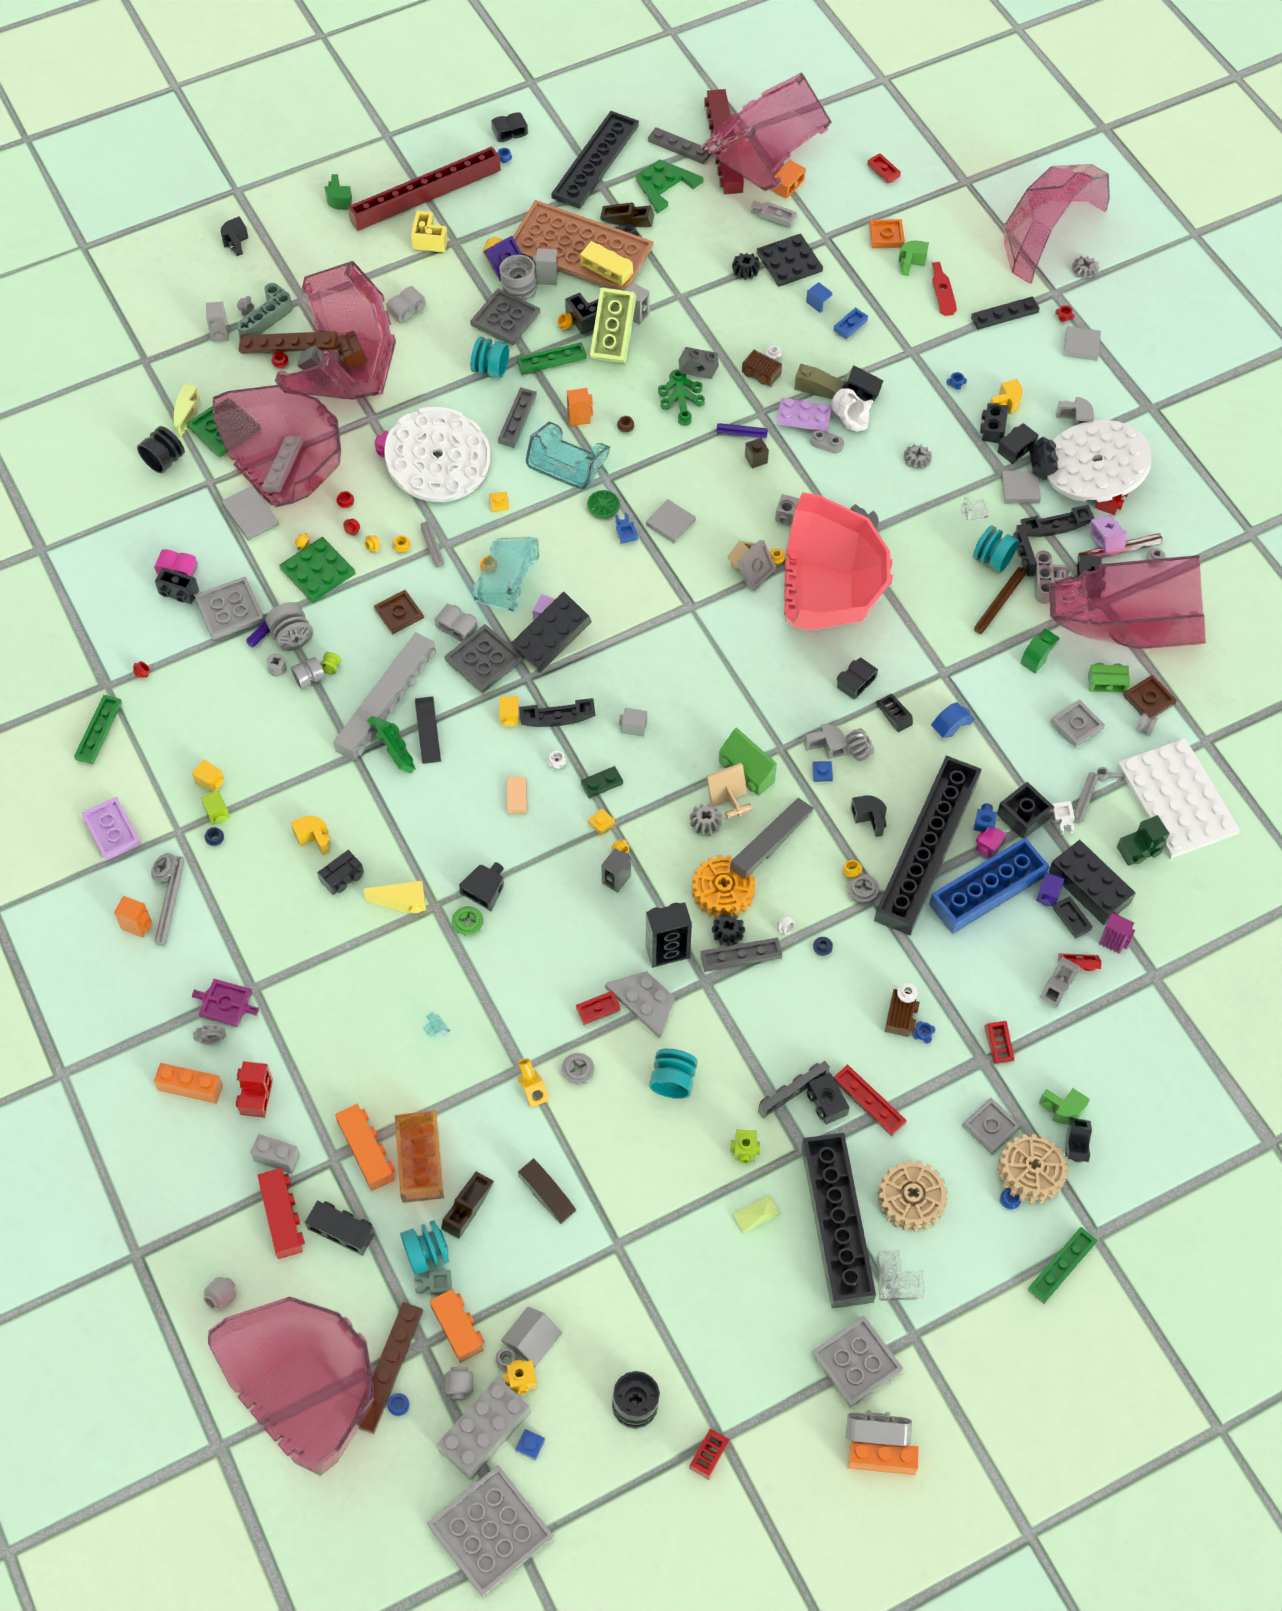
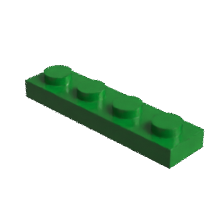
M582 342L516 358L522 375L587 359V354Z
M103 694L74 755L75 760L94 764L121 707V699Z
M1080 1227L1027 1290L1045 1304L1098 1240Z

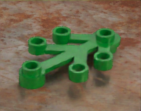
M679 369L670 373V380L665 385L658 387V394L665 397L668 395V391L674 385L676 386V390L668 398H663L660 401V407L663 410H668L671 404L678 398L680 407L678 423L682 426H687L692 422V415L687 410L685 398L694 402L696 406L701 407L705 404V397L703 395L696 396L684 389L683 384L691 388L694 393L702 392V383L698 381L692 382L686 378V374H681Z

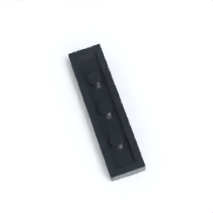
M1032 296L972 313L971 319L977 330L1039 313L1040 308Z

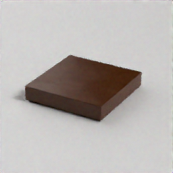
M406 590L374 605V610L392 635L424 618L423 613Z
M1153 675L1130 688L1123 695L1141 716L1143 713H1146L1150 718L1158 716L1177 702Z

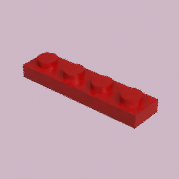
M848 1064L833 1077L837 1085L891 1136L906 1124L907 1120Z

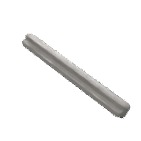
M175 856L178 864L175 866L176 871H173L172 877L169 876L156 932L155 942L161 946H164L167 942L185 862L181 856Z

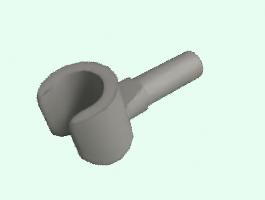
M1099 767L1097 770L1098 774H1104L1098 775V779L1101 782L1112 777L1124 778V773L1108 772V769L1105 767Z

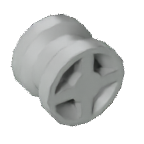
M274 653L268 656L266 662L269 673L276 677L282 676L287 670L283 655Z
M1143 713L1136 730L1145 731L1150 736L1158 719L1155 717L1150 718L1146 713Z

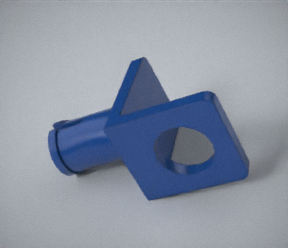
M982 804L981 809L977 810L973 828L975 831L985 832L987 828H995L997 812H992L993 806L991 804Z

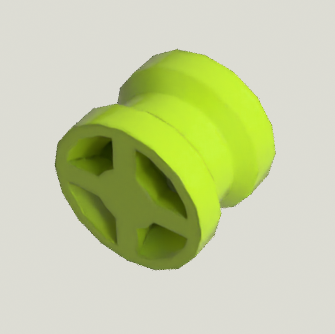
M326 652L323 656L324 660L320 662L323 672L333 675L337 672V666L341 664L342 659L333 652Z

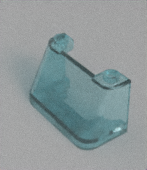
M550 421L530 435L526 454L527 466L536 472L580 490L585 489L591 483L607 459L610 451V446L603 443L594 445L590 452L563 441L562 429Z
M534 537L497 538L495 541H492L490 554L477 583H474L471 592L474 594V601L516 612L518 607L516 599L521 594V585L530 565L537 563L539 558L538 539Z

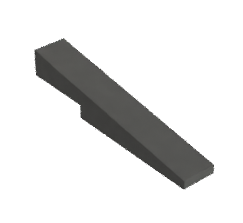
M797 798L731 860L730 870L746 880L765 858L768 859L814 808L800 798Z

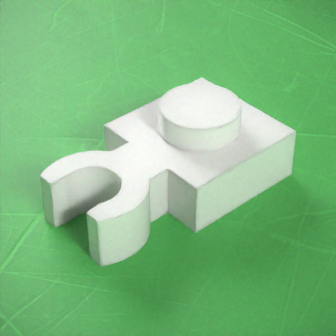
M1071 801L1052 803L1054 806L1052 813L1054 823H1060L1059 833L1063 835L1064 828H1068L1070 834H1073L1075 827L1072 822H1074L1075 816Z

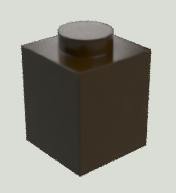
M762 438L745 443V458L752 469L768 463L769 449Z

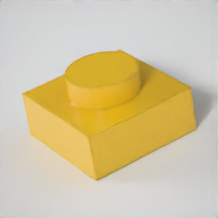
M507 491L489 494L492 512L509 510Z
M600 809L588 819V824L602 835L615 825V820L605 810Z

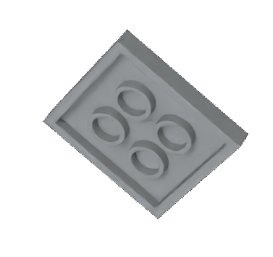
M246 576L194 594L212 640L265 621Z
M862 1316L811 1352L850 1408L903 1371L901 1364L865 1316Z

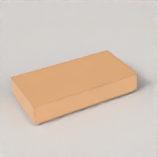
M507 777L508 814L527 813L526 777Z

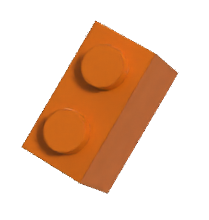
M789 160L785 165H782L777 174L772 176L770 180L771 191L787 199L805 180L806 168Z
M587 388L567 390V413L570 426L591 423L590 416H593V408L590 405H593L592 394H588Z
M126 896L121 898L114 911L121 929L143 938L144 934L152 926V920L145 903Z

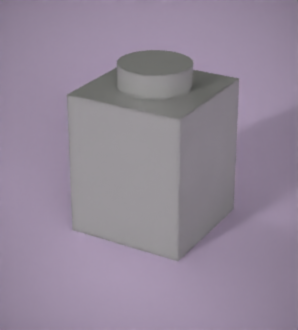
M625 708L624 715L620 714L619 718L622 733L644 737L647 711Z

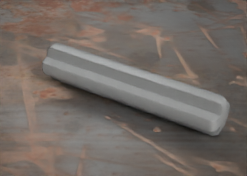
M422 522L421 530L436 567L443 566L444 559L430 522Z
M1090 772L1088 774L1074 812V821H1083L1099 777L1096 773Z

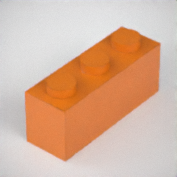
M160 1063L154 1078L158 1091L217 1104L223 1087L218 1075Z
M451 1289L429 1301L460 1363L483 1351L482 1343H484V1339L480 1331L475 1332L472 1327L475 1322L470 1312L465 1313L462 1307L465 1303L460 1293L455 1294L454 1290Z
M851 1441L849 1445L848 1469L915 1475L918 1470L919 1446H896Z

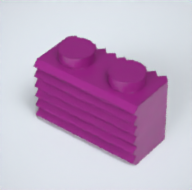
M1112 912L1100 938L1099 945L1107 949L1110 948V951L1113 950L1118 954L1121 953L1123 948L1127 950L1135 933V930L1132 929L1135 922Z

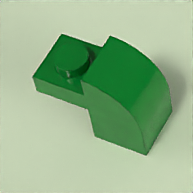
M332 174L331 181H328V186H324L326 201L334 209L348 210V206L352 205L351 187L340 186L338 174Z
M1044 628L1029 643L1020 664L1036 674L1044 665L1049 652L1057 645L1060 638Z

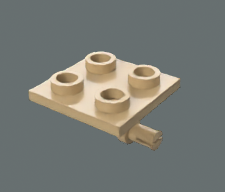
M742 763L706 775L711 806L714 807L729 801L734 808L725 811L727 819L743 816V813L753 810L750 803L739 806L736 798L747 794Z

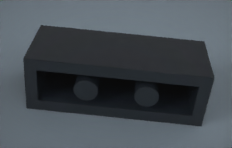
M317 1200L305 1221L308 1230L362 1256L375 1235L374 1228L369 1221L365 1219L360 1221L353 1218L354 1215L346 1210L341 1212L327 1201L322 1203Z

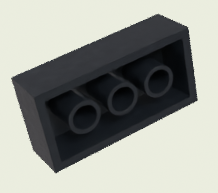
M563 591L511 644L526 661L541 673L592 621L590 616Z
M1080 839L1055 858L1048 871L1052 875L1064 878L1062 886L1103 925L1107 924L1112 912L1118 915L1129 906L1136 894Z
M685 902L672 903L663 908L655 907L646 912V950L652 968L690 958L692 921Z

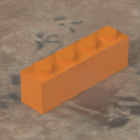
M357 1103L336 1113L337 1123L371 1192L394 1181L392 1173L395 1172L391 1161H386L384 1157L386 1151L382 1143H377L375 1138L378 1135L373 1126L369 1127L367 1123L369 1117L365 1109L361 1110Z

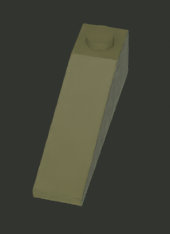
M800 364L795 376L794 390L833 399L836 392L842 388L844 381L816 367Z

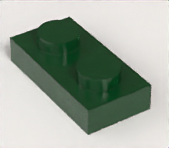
M613 766L582 779L581 785L590 799L623 785V779L616 767Z

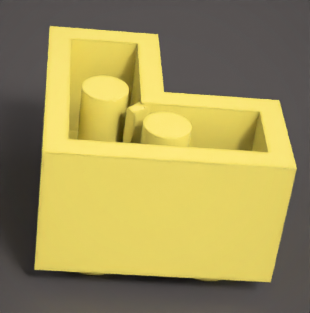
M416 212L411 233L412 249L445 252L448 242L447 227L434 225L433 212Z

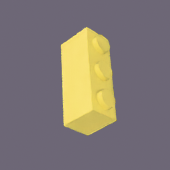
M591 241L580 254L581 266L620 286H623L633 274V262L619 256L614 251L604 248L600 244Z

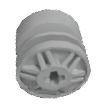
M513 255L501 262L499 268L503 291L522 300L532 297L536 293L537 282L534 262L531 258L524 255Z
M287 602L280 604L267 614L266 624L271 634H273L279 649L293 651L303 647L312 639L313 629L298 603Z

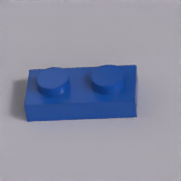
M855 307L834 325L833 331L847 339L868 321V315Z

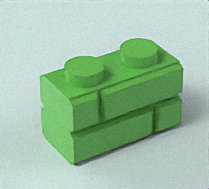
M1095 663L1091 665L1088 672L1089 691L1126 692L1130 685L1129 666H1123L1120 663L1113 665Z

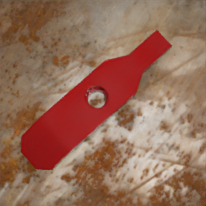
M932 262L934 271L932 282L940 313L944 316L954 315L957 307L949 277L943 273L940 262Z

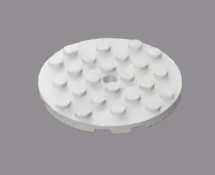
M426 407L418 409L417 412L412 414H406L390 430L385 443V463L392 479L408 494L430 502H450L469 495L483 482L489 469L490 447L481 428L473 420L463 416V413L444 407ZM438 451L442 456L436 458L433 453Z
M1111 420L1084 422L1063 431L1053 440L1056 444L1055 451L1059 459L1057 461L1058 470L1048 475L1047 478L1050 481V485L1057 492L1070 499L1086 502V500H1097V502L1112 500L1114 496L1128 494L1144 481L1150 471L1152 460L1151 448L1141 432L1125 423Z

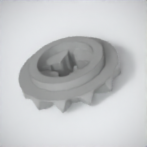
M1080 256V258L1075 259L1072 269L1078 276L1090 278L1098 273L1099 266L1094 258L1090 259L1088 256L1086 258Z
M915 444L912 447L908 446L907 450L904 451L905 462L913 468H924L931 462V452L928 451V447H922V444L920 446ZM920 453V456L916 459V454Z
M165 853L154 862L151 870L153 880L161 883L162 881H167L169 876L172 877L173 871H176L175 866L178 864L173 854Z
M860 874L857 877L851 878L847 887L848 895H851L853 901L857 900L860 903H869L871 900L876 899L879 892L877 881L867 874ZM863 883H865L866 889L864 894H862L861 889H858L863 886Z
M203 1025L202 1028H197L193 1032L194 1040L201 1044L218 1043L226 1037L225 1027L219 1025Z
M583 1053L569 1055L562 1063L563 1077L569 1083L572 1082L577 1085L583 1082L586 1083L592 1078L594 1073L593 1061ZM574 1063H575V1065H577L579 1068H580V1067H583V1068L581 1069L582 1075H581L580 1073H578L577 1071H576V1072H573V1071L575 1070V1068H574Z

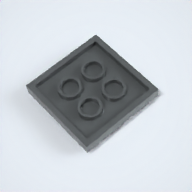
M497 288L470 320V324L483 332L514 345L540 314V308Z
M484 624L445 655V661L480 692L484 693L523 661V656Z

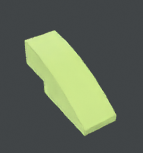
M186 383L180 390L174 407V427L179 438L187 429V422L196 416L197 410L195 405L200 399L197 387Z

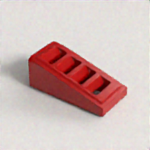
M1007 1021L984 1025L994 1064L1015 1061ZM1001 1029V1033H993V1030ZM1003 1037V1041L995 1042V1038ZM1004 1044H1005V1047H1006V1048H1002V1049H997V1048H996V1046H998V1045H1004ZM1007 1052L1008 1056L998 1057V1053Z
M709 1429L690 1463L689 1469L709 1480L730 1439ZM713 1437L722 1442L721 1446L710 1441V1438ZM709 1445L718 1450V1452L714 1453L707 1449L706 1446ZM704 1452L714 1458L713 1461L702 1456V1453ZM699 1459L709 1464V1468L699 1464Z

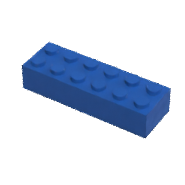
M1025 837L932 893L929 905L950 932L954 934L1042 880L1045 873L1048 872L1049 865Z

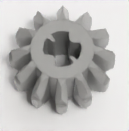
M855 729L846 735V743L856 760H866L874 754L872 741L863 729Z
M701 803L699 808L694 807L693 813L690 814V826L694 827L695 833L701 831L702 836L705 833L711 836L712 831L717 832L719 830V826L722 825V814L717 812V806L711 808L709 803L704 807Z

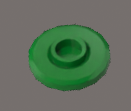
M599 490L589 496L587 507L589 512L595 517L610 518L619 511L620 501L613 492Z

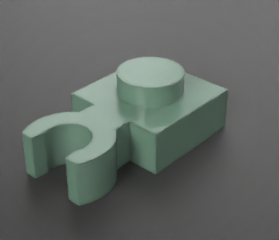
M451 1270L429 1272V1278L421 1275L414 1277L415 1282L423 1283L422 1287L415 1288L417 1294H422L430 1289L431 1295H439L452 1289Z

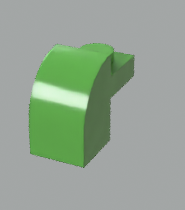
M914 240L902 245L898 261L901 262L900 267L903 268L902 275L909 276L911 264L925 266L929 242Z
M1074 1088L1071 1089L1065 1100L1046 1089L1039 1103L1042 1104L1045 1110L1055 1113L1052 1121L1060 1124H1069L1070 1118L1078 1119L1082 1115L1090 1099Z

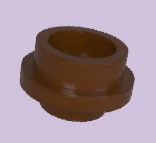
M622 416L617 422V427L622 432H630L634 429V421L629 416Z

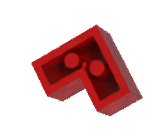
M243 1061L242 1067L238 1068L237 1080L240 1082L242 1090L241 1094L237 1095L236 1107L240 1115L265 1118L273 1083L268 1064Z

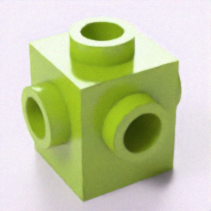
M736 1129L735 1140H731L730 1153H734V1160L743 1164L755 1162V1155H760V1142H756L757 1131Z

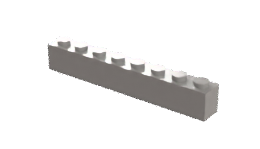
M415 632L333 741L336 752L353 761L362 755L365 746L374 739L377 731L374 725L370 726L367 720L371 716L386 720L387 716L394 712L396 704L405 697L408 688L414 685L416 677L425 670L428 661L434 658L436 650L433 640Z

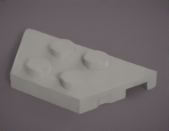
M647 971L605 984V988L609 992L613 991L616 998L658 1038L662 1037L663 1029L675 1001V997Z

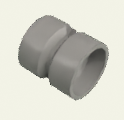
M316 657L308 659L305 665L299 663L291 667L294 679L300 689L310 686L311 680L318 682L325 679L323 669Z

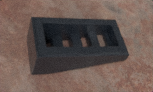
M892 693L876 701L877 706L897 732L913 725L912 714Z

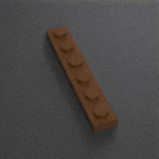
M336 331L240 335L238 351L241 354L279 351L294 352L305 351L314 345L320 350H336L338 333Z
M402 1302L353 1426L355 1428L375 1434L423 1314L422 1308Z

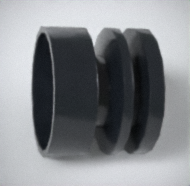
M158 426L154 432L150 433L149 437L137 445V451L142 460L151 469L160 474L172 466V462H176L185 453L184 446L178 437L163 426Z
M632 1371L621 1376L616 1382L613 1392L612 1410L618 1422L625 1427L634 1429L645 1427L656 1416L660 1391L653 1377L645 1372ZM632 1401H637L638 1406H634Z

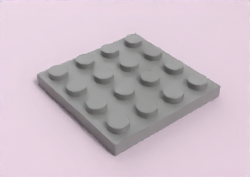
M499 1465L427 1522L428 1527L482 1598L554 1538L551 1531Z

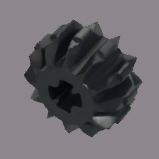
M747 252L746 254L740 253L739 256H735L732 263L734 275H738L739 279L744 278L745 281L747 278L753 279L760 270L758 257H755L754 253L749 255Z
M729 912L726 917L720 914L719 920H714V926L712 927L714 940H719L720 945L724 942L727 946H730V943L737 945L738 940H743V934L745 933L743 920H738L737 914L733 917H730Z

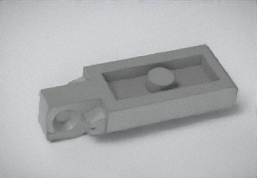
M753 201L751 205V213L790 228L797 216V212L770 202L761 204Z

